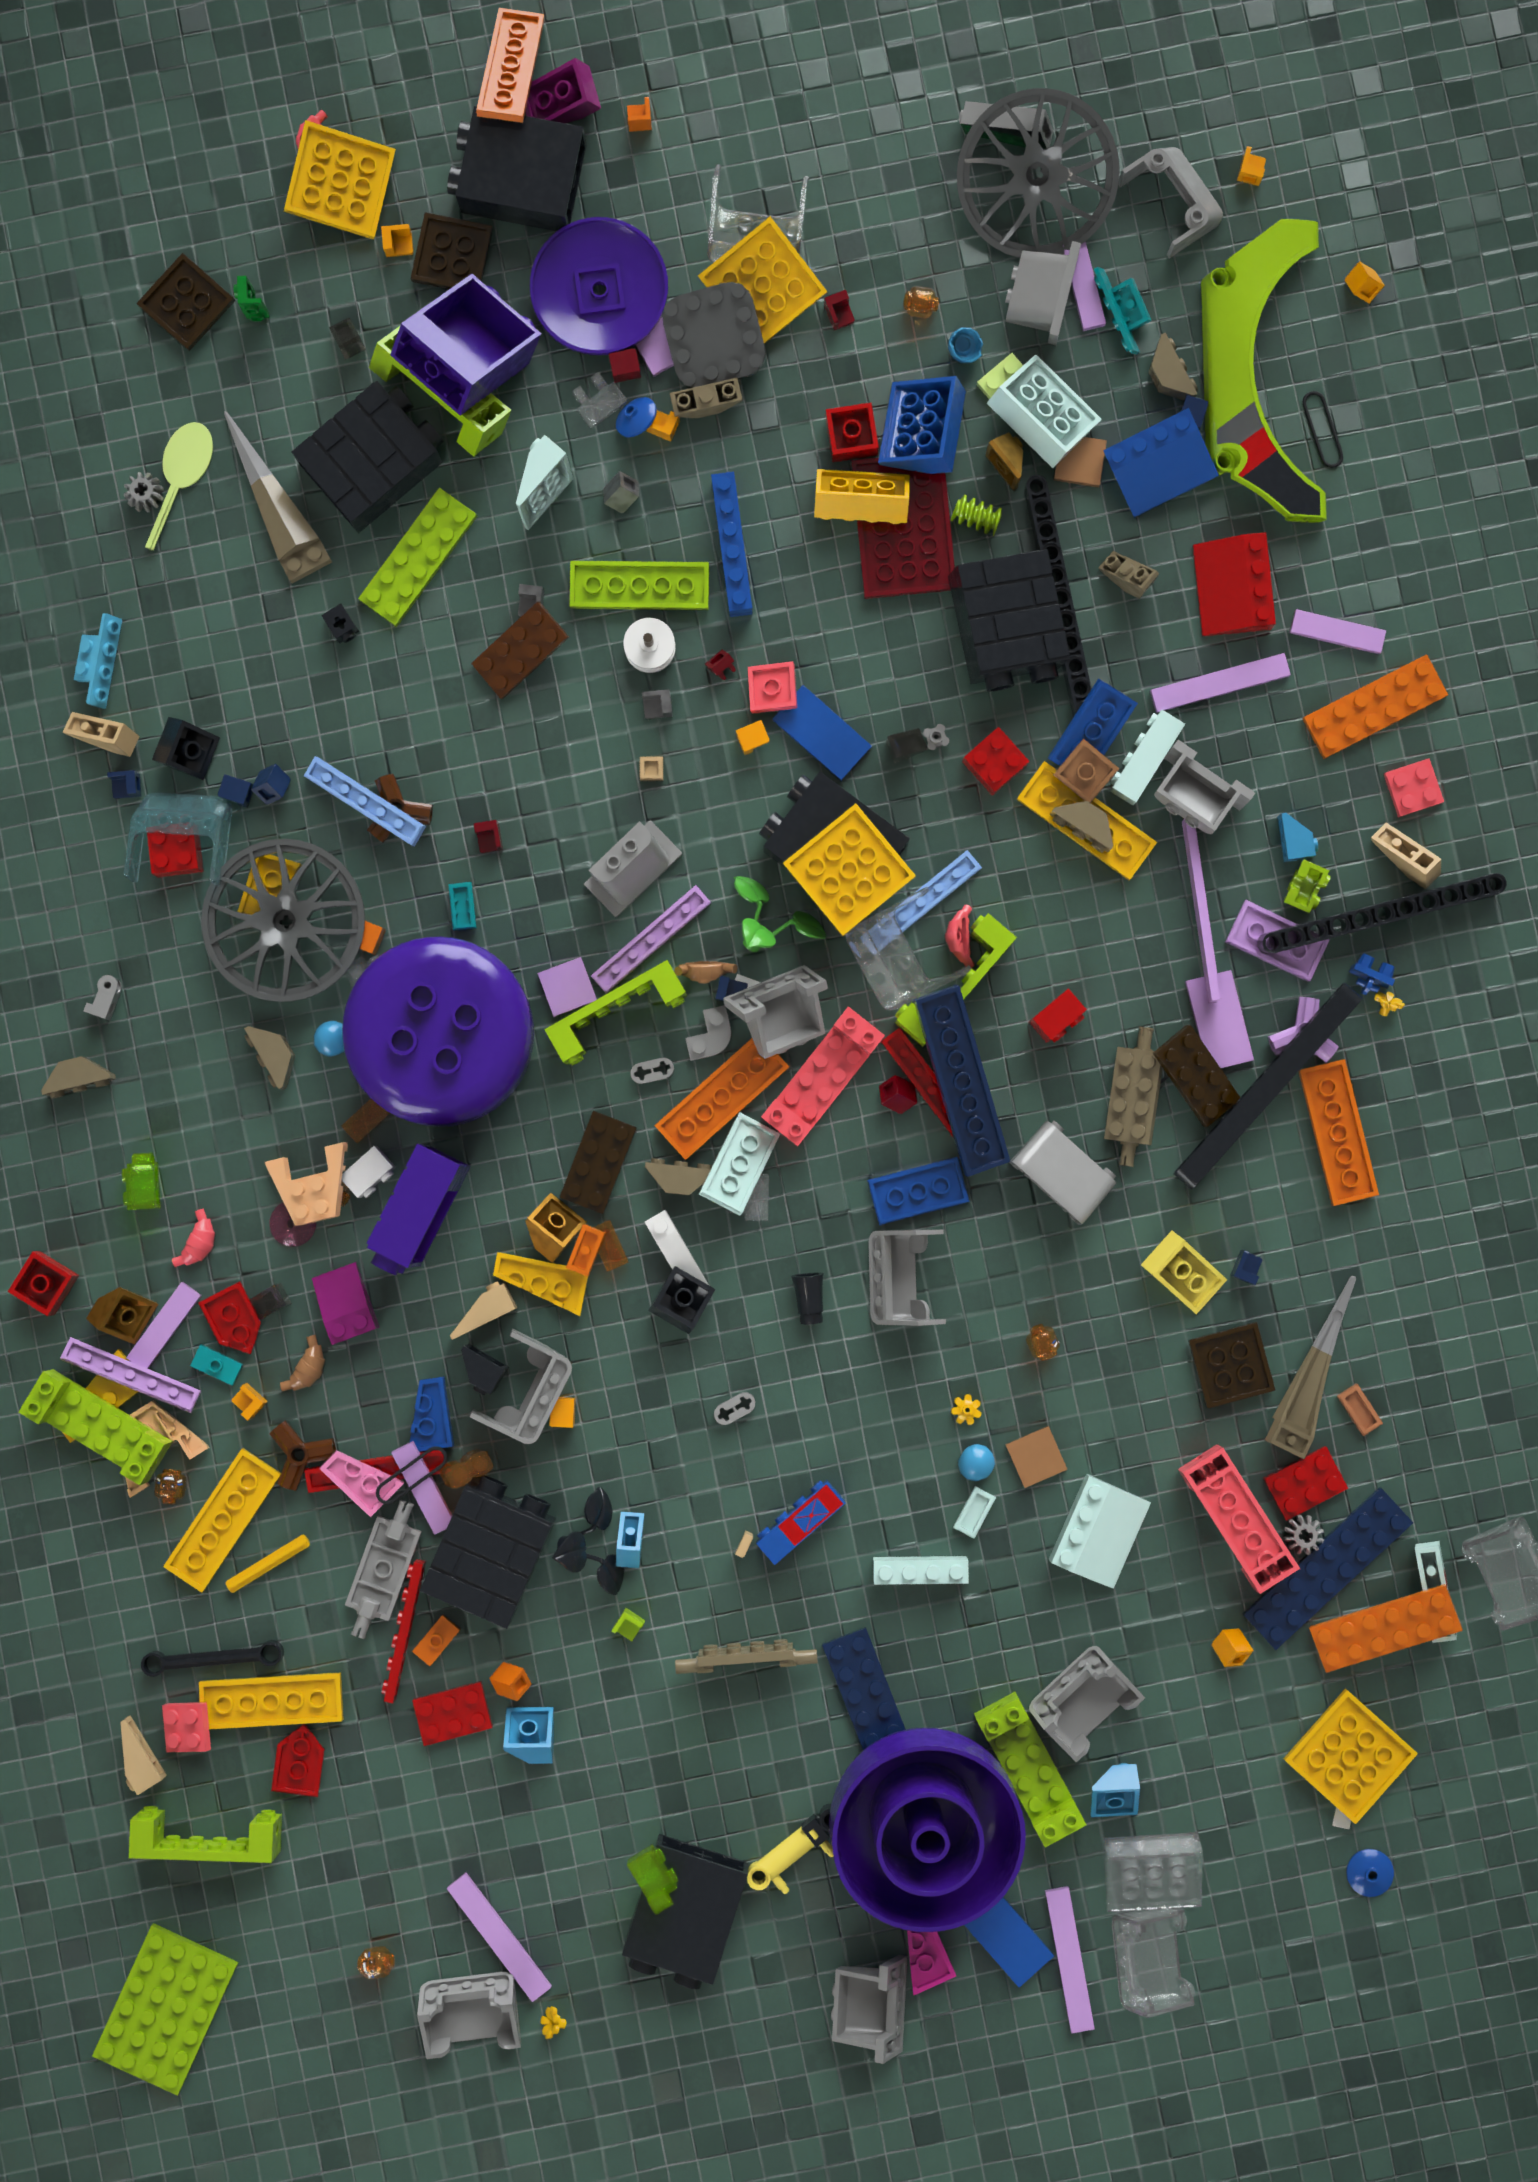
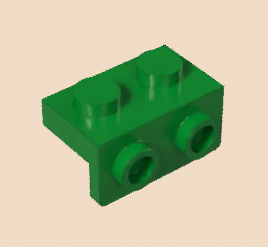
M237 276V284H234L235 299H238V305L246 318L256 322L262 321L263 318H269V311L262 299L256 298L255 290L247 276Z

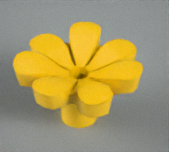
M1378 992L1374 997L1375 1001L1380 1002L1379 1014L1382 1016H1388L1390 1010L1402 1009L1405 1004L1402 1003L1401 999L1393 998L1394 994L1391 992H1387L1386 995Z
M969 1394L964 1396V1400L960 1397L955 1398L954 1403L957 1407L951 1408L952 1415H958L956 1422L962 1424L966 1420L968 1425H973V1418H980L982 1415L981 1411L977 1410L981 1405L980 1401L974 1400L972 1402V1396Z
M553 2006L547 2007V2017L542 2016L540 2023L545 2025L542 2029V2034L545 2035L546 2039L553 2038L554 2034H558L560 2029L566 2027V2020L560 2019V2016L557 2014V2008Z

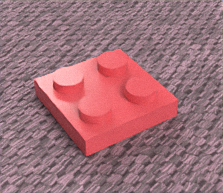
M793 661L748 667L750 711L752 714L797 708L795 664Z
M1430 758L1384 773L1398 818L1444 802Z
M207 1702L167 1703L162 1705L166 1752H206L211 1750Z

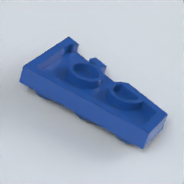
M444 1376L419 1381L414 1420L410 1431V1442L414 1441L419 1452L426 1451L431 1447L448 1448L454 1446Z

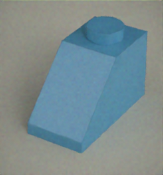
M1281 813L1277 819L1284 862L1315 857L1316 852H1318V841L1316 838H1313V832L1289 814Z
M621 1512L616 1548L617 1567H640L644 1513Z

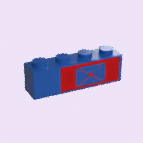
M828 1480L825 1482L818 1481L811 1487L812 1493L806 1498L801 1496L792 1504L795 1507L788 1514L786 1511L781 1513L775 1519L776 1524L772 1528L765 1527L757 1534L759 1539L756 1541V1544L774 1565L846 1504L845 1500Z

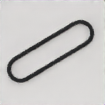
M1311 391L1303 398V408L1322 463L1327 467L1334 468L1342 463L1343 452L1324 396L1317 391ZM1310 395H1318L1322 400L1340 454V459L1335 464H1329L1324 459L1306 405V400Z
M438 1446L426 1450L383 1481L376 1489L377 1499L383 1504H392L446 1464V1451ZM439 1450L443 1453L444 1460L441 1465L394 1499L385 1501L380 1497L379 1491L385 1484L429 1452Z

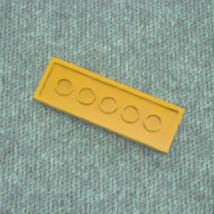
M1044 761L1016 800L1127 880H1130L1157 842L1097 798H1094L1091 804L1107 814L1113 841V847L1108 853L1106 851L1101 853L1091 846L1092 842L1084 838V840H1081L1073 835V830L1068 826L1061 827L1056 824L1050 815L1055 807L1084 802V800L1053 775L1056 769Z
M242 1448L163 1567L201 1593L204 1592L280 1478L281 1473Z
M341 1672L206 1680L199 1682L200 1702H207L209 1729L341 1722L344 1720Z

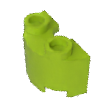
M1303 859L1299 869H1296L1289 883L1288 893L1284 898V902L1310 913L1311 909L1315 910L1321 898L1317 894L1320 888H1326L1331 877L1328 875L1330 870Z

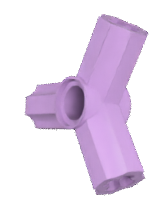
M1299 997L1295 1026L1268 1036L1269 1045L1275 1055L1281 1053L1298 1034L1301 1027H1304L1318 1011L1319 999ZM1328 1038L1314 1054L1326 1063L1335 1054L1339 1046Z

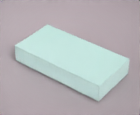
M974 1486L953 1528L974 1539L996 1497Z

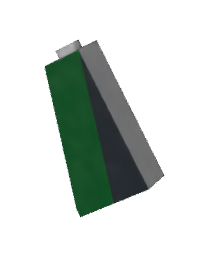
M965 102L964 110H961L959 115V123L965 134H968L979 116L993 104ZM1017 106L1012 108L1011 110L1031 136L1037 109ZM1042 109L1038 132V143L1044 150L1050 147L1054 131L1046 109ZM1007 111L988 126L999 142L1026 147L1021 132ZM984 131L981 138L990 139Z

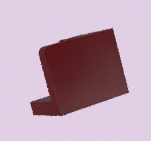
M846 290L824 298V307L834 331L855 322Z
M636 349L609 354L614 383L641 378Z
M497 820L473 823L480 853L503 850L500 827Z
M894 1075L879 1085L881 1105L902 1114L917 1104L915 1087L905 1079Z

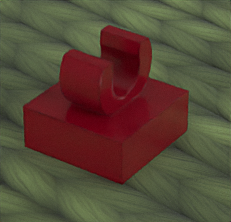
M723 649L705 663L709 671L716 676L718 675L723 680L727 679L723 674L724 669L729 668L732 672L736 671L735 667L731 664L734 662V659Z

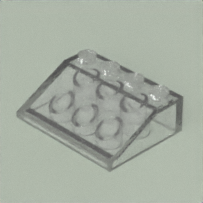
M1198 1833L1104 1838L1107 1912L1202 1907L1203 1851Z

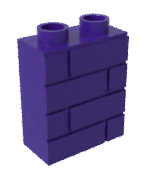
M471 274L402 322L390 355L404 368L409 369L412 375L461 416L530 363L542 333L535 328L529 318L521 316L503 301L494 288L486 286L476 276Z
M417 1143L406 1164L408 1168L403 1170L393 1190L394 1195L390 1196L379 1217L381 1221H377L366 1243L368 1244V1249L376 1252L371 1263L393 1275H397V1273L403 1274L406 1268L421 1266L471 1166L429 1145Z

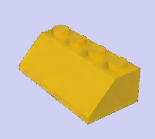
M817 469L814 517L824 520L833 518L845 521L865 520L871 523L878 521L890 522L892 524L907 523L910 475Z

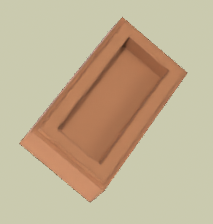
M1354 1384L1337 1395V1398L1362 1436L1383 1424L1358 1384Z

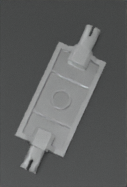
M399 1500L395 1516L391 1520L379 1515L376 1518L345 1606L355 1609L358 1614L353 1631L351 1632L353 1636H357L360 1631L358 1638L365 1639L371 1620L374 1618H381L386 1621L391 1619L409 1565L422 1534V1531L409 1527L407 1524L412 1507L414 1506L410 1502L407 1503L404 1510L407 1501Z

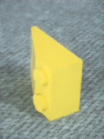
M1172 1230L1141 1264L1143 1268L1196 1315L1227 1281L1218 1270Z

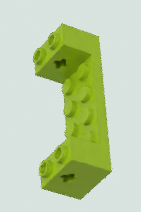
M400 326L377 342L369 369L385 382H388L398 373L402 372L463 423L456 442L472 456L477 455L502 435L512 410L492 393L460 416L412 375L409 369L404 368L390 355Z
M989 913L985 917L980 915L970 927L973 930L970 936L987 951L976 963L980 967L976 971L971 969L961 981L964 983L961 988L963 1000L1017 938ZM912 1002L909 1006L904 1004L895 1014V1017L898 1018L895 1024L923 1047L926 1042L915 1005Z
M668 960L544 1029L562 1062L566 1065L570 1063L573 1066L584 1060L583 1055L586 1054V1051L574 1032V1028L580 1030L590 1024L589 1020L595 1016L598 1018L606 1016L611 1012L609 1008L616 1004L619 1007L631 1001L630 997L638 993L640 996L651 990L650 985L653 983L667 1007L672 1005L673 1008H676L683 1004L687 994Z
M54 1369L42 1372L18 1412L37 1424L47 1422L122 1468L120 1474L138 1485L149 1482L173 1442Z
M1016 1692L974 1713L982 1732L1011 1780L1014 1790L1031 1819L1033 1827L1044 1847L1046 1848L1086 1826L1083 1816Z
M145 1806L130 1819L129 1858L272 1863L281 1852L282 1814H276L275 1810H262L261 1813H258L249 1824V1838L241 1837L237 1838L236 1841L227 1840V1837H214L213 1840H204L203 1836H191L189 1839H180L179 1835H168L164 1838L165 1810H158L157 1806Z

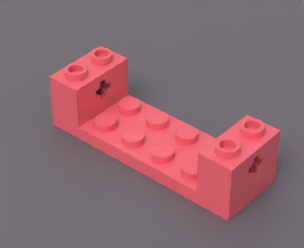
M847 1007L833 1028L761 1118L798 1147L885 1035L850 1007Z
M1216 1444L1178 1469L1188 1487L1195 1492L1241 1564V1570L1254 1590L1261 1594L1300 1569L1223 1447Z

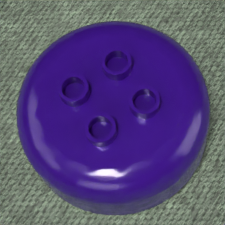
M441 936L424 937L401 943L376 958L363 971L353 986L345 1006L342 1039L345 1056L354 1078L363 1091L377 1105L401 1119L416 1124L446 1127L465 1124L487 1115L505 1102L515 1091L525 1075L531 1060L534 1044V1022L528 999L520 983L509 968L495 955L465 940Z
M913 1728L895 1732L875 1741L865 1748L845 1770L835 1790L830 1809L829 1829L832 1851L838 1874L846 1890L870 1915L900 1929L915 1932H937L957 1928L972 1922L988 1912L1003 1898L1013 1884L1023 1861L1026 1841L1025 1822L1014 1787L1006 1771L981 1745L968 1737L949 1730Z

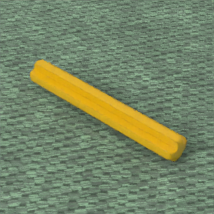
M302 1534L226 1581L228 1590L231 1593L238 1591L310 1546L309 1539Z

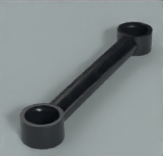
M270 1640L261 1647L166 1656L160 1651H152L143 1657L141 1669L147 1676L155 1677L164 1670L257 1661L266 1666H273L283 1658L284 1649L278 1641ZM267 1645L275 1646L279 1652L278 1659L268 1661L263 1655L264 1648ZM151 1655L160 1658L162 1662L161 1670L153 1672L147 1667V1659Z

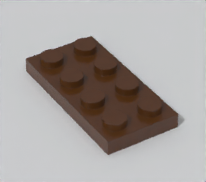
M536 602L471 664L498 697L504 699L570 637L541 602Z

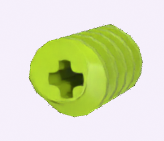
M964 494L960 500L958 499L950 521H953L958 516V524L961 525L967 520V527L970 528L976 523V531H979L984 526V534H988L993 529L994 537L1002 516V508L999 507L993 512V504H990L984 509V501H981L976 506V499L973 497L968 503L967 495Z

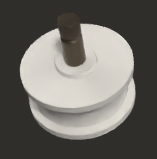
M643 618L634 622L627 629L624 636V650L628 661L634 668L645 673H655L665 669L673 660L675 640L671 629L663 621L655 618Z

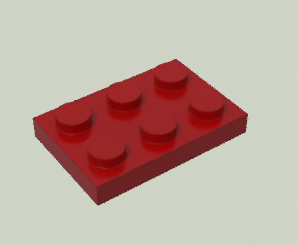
M1326 1446L1306 1455L1305 1459L1300 1458L1263 1478L1285 1521L1349 1489Z
M482 1681L412 1700L424 1746L493 1728Z

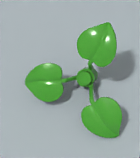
M734 877V886L739 895L747 901L757 903L754 919L745 918L742 921L743 944L748 950L758 952L761 947H773L776 943L774 936L792 924L795 925L798 932L805 936L826 939V933L817 919L803 911L794 912V919H790L774 932L760 925L757 921L762 909V902L766 903L770 899L767 890L759 882L751 878Z

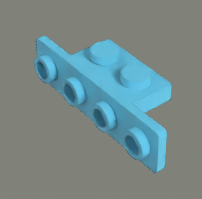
M107 613L102 614L99 635H82L74 680L89 683L86 703L101 709H106L122 624V619Z

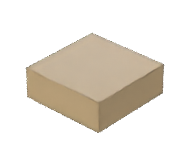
M640 757V781H663V757Z
M745 1530L735 1555L741 1558L745 1557L753 1540L752 1533Z

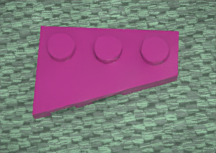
M907 1930L913 1996L956 1977L955 1970L938 1932Z

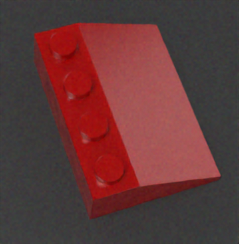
M1266 532L1243 534L1194 544L1193 556L1202 637L1271 630L1275 626L1276 620Z

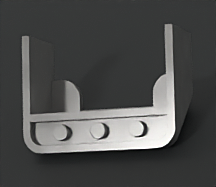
M1176 147L1153 149L1122 170L1119 178V187L1124 186L1146 170L1153 173L1164 171L1188 205L1189 209L1184 219L1190 230L1172 241L1167 253L1168 258H1171L1220 224L1223 218L1222 209L1180 149Z
M943 1229L889 1230L871 1233L869 1237L870 1315L875 1324L910 1326L946 1324V1319H930L928 1304L924 1300H916L915 1253H923L927 1248L928 1235L944 1234Z
M512 1328L510 1336L530 1346L527 1351L528 1361L538 1367L539 1370L519 1410L512 1406H503L497 1411L495 1417L492 1418L472 1408L470 1418L524 1444H532L539 1438L571 1374L572 1365L565 1356Z

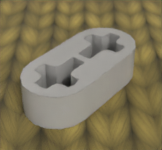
M668 1058L641 1062L632 1067L630 1072L631 1078L638 1084L667 1079L673 1074L674 1065ZM661 1062L670 1065L666 1075H663L661 1071L654 1072L653 1069L660 1067ZM639 1067H642L644 1071L651 1069L650 1074L644 1075V1080L635 1077Z
M742 1392L719 1404L714 1411L715 1420L721 1425H727L750 1413L755 1407L754 1396L748 1392ZM744 1396L745 1399H751L752 1402L749 1403L750 1408L746 1409L743 1406L736 1409L735 1406L741 1403V1397ZM733 1407L734 1411L728 1415V1420L718 1417L721 1413V1408L729 1410Z

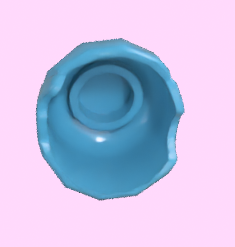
M961 327L951 334L948 350L953 359L959 363L968 364L981 357L983 341L977 331L970 327Z
M328 1021L321 1024L313 1036L314 1046L317 1051L327 1057L336 1056L344 1052L342 1023Z
M980 1444L968 1446L958 1460L960 1473L967 1480L975 1482L987 1478L992 1473L995 1465L993 1453L986 1446Z

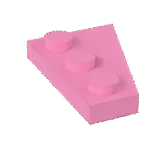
M337 1450L320 1467V1470L370 1517L383 1505L376 1497V1489L391 1475ZM397 1478L392 1479L380 1489V1497L387 1501L404 1484V1481Z

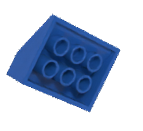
M957 376L892 382L878 461L879 465L929 474L953 472L966 394Z
M1189 408L1103 450L1134 518L1219 476Z

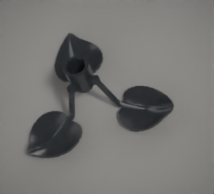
M597 1487L588 1497L584 1508L585 1518L592 1526L581 1532H572L568 1536L560 1537L557 1543L558 1549L552 1558L573 1573L580 1572L584 1568L587 1558L598 1561L601 1566L597 1569L596 1574L600 1586L608 1594L617 1595L623 1582L624 1567L616 1566V1555L610 1554L604 1560L585 1552L587 1547L583 1535L594 1531L596 1527L599 1530H605L612 1519L611 1501L602 1488Z

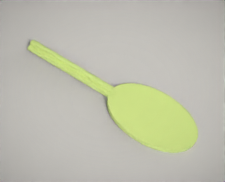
M188 423L179 428L172 435L165 448L163 472L171 485L145 548L151 551L155 549L179 488H186L195 484L204 475L210 464L213 453V440L209 430L201 423Z

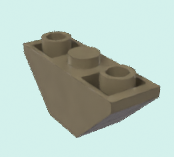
M1166 333L1161 334L1148 371L1159 393L1180 400H1184L1186 395L1196 397L1197 385L1192 378L1188 377L1184 360L1182 358L1179 359L1175 352L1176 345L1173 339L1168 338Z
M737 378L670 393L675 417L702 418L719 414L743 401Z
M1115 551L1098 568L1124 592L1139 599L1159 575L1158 571Z
M1084 801L1055 807L1050 813L1053 817L1052 820L1061 827L1068 826L1073 830L1072 834L1081 840H1084V838L1092 842L1091 846L1101 853L1106 851L1108 853L1112 849L1113 841L1107 814L1090 802Z
M247 1026L244 1028L247 1033L245 1039L251 1048H256L258 1052L256 1058L262 1067L266 1066L270 1075L267 1077L274 1088L278 1087L280 1090L286 1089L296 1057L286 1038L276 1033Z
M81 1056L58 1062L41 1092L42 1095H50L51 1099L65 1096L64 1092L73 1090V1093L86 1091L87 1086L95 1084L96 1087L110 1085L109 1081L116 1079V1076L89 1058Z
M651 1158V1163L645 1162V1168L665 1193L691 1195L704 1184L711 1170V1165L698 1163L697 1168L688 1167V1162L674 1161V1165H666L663 1159Z

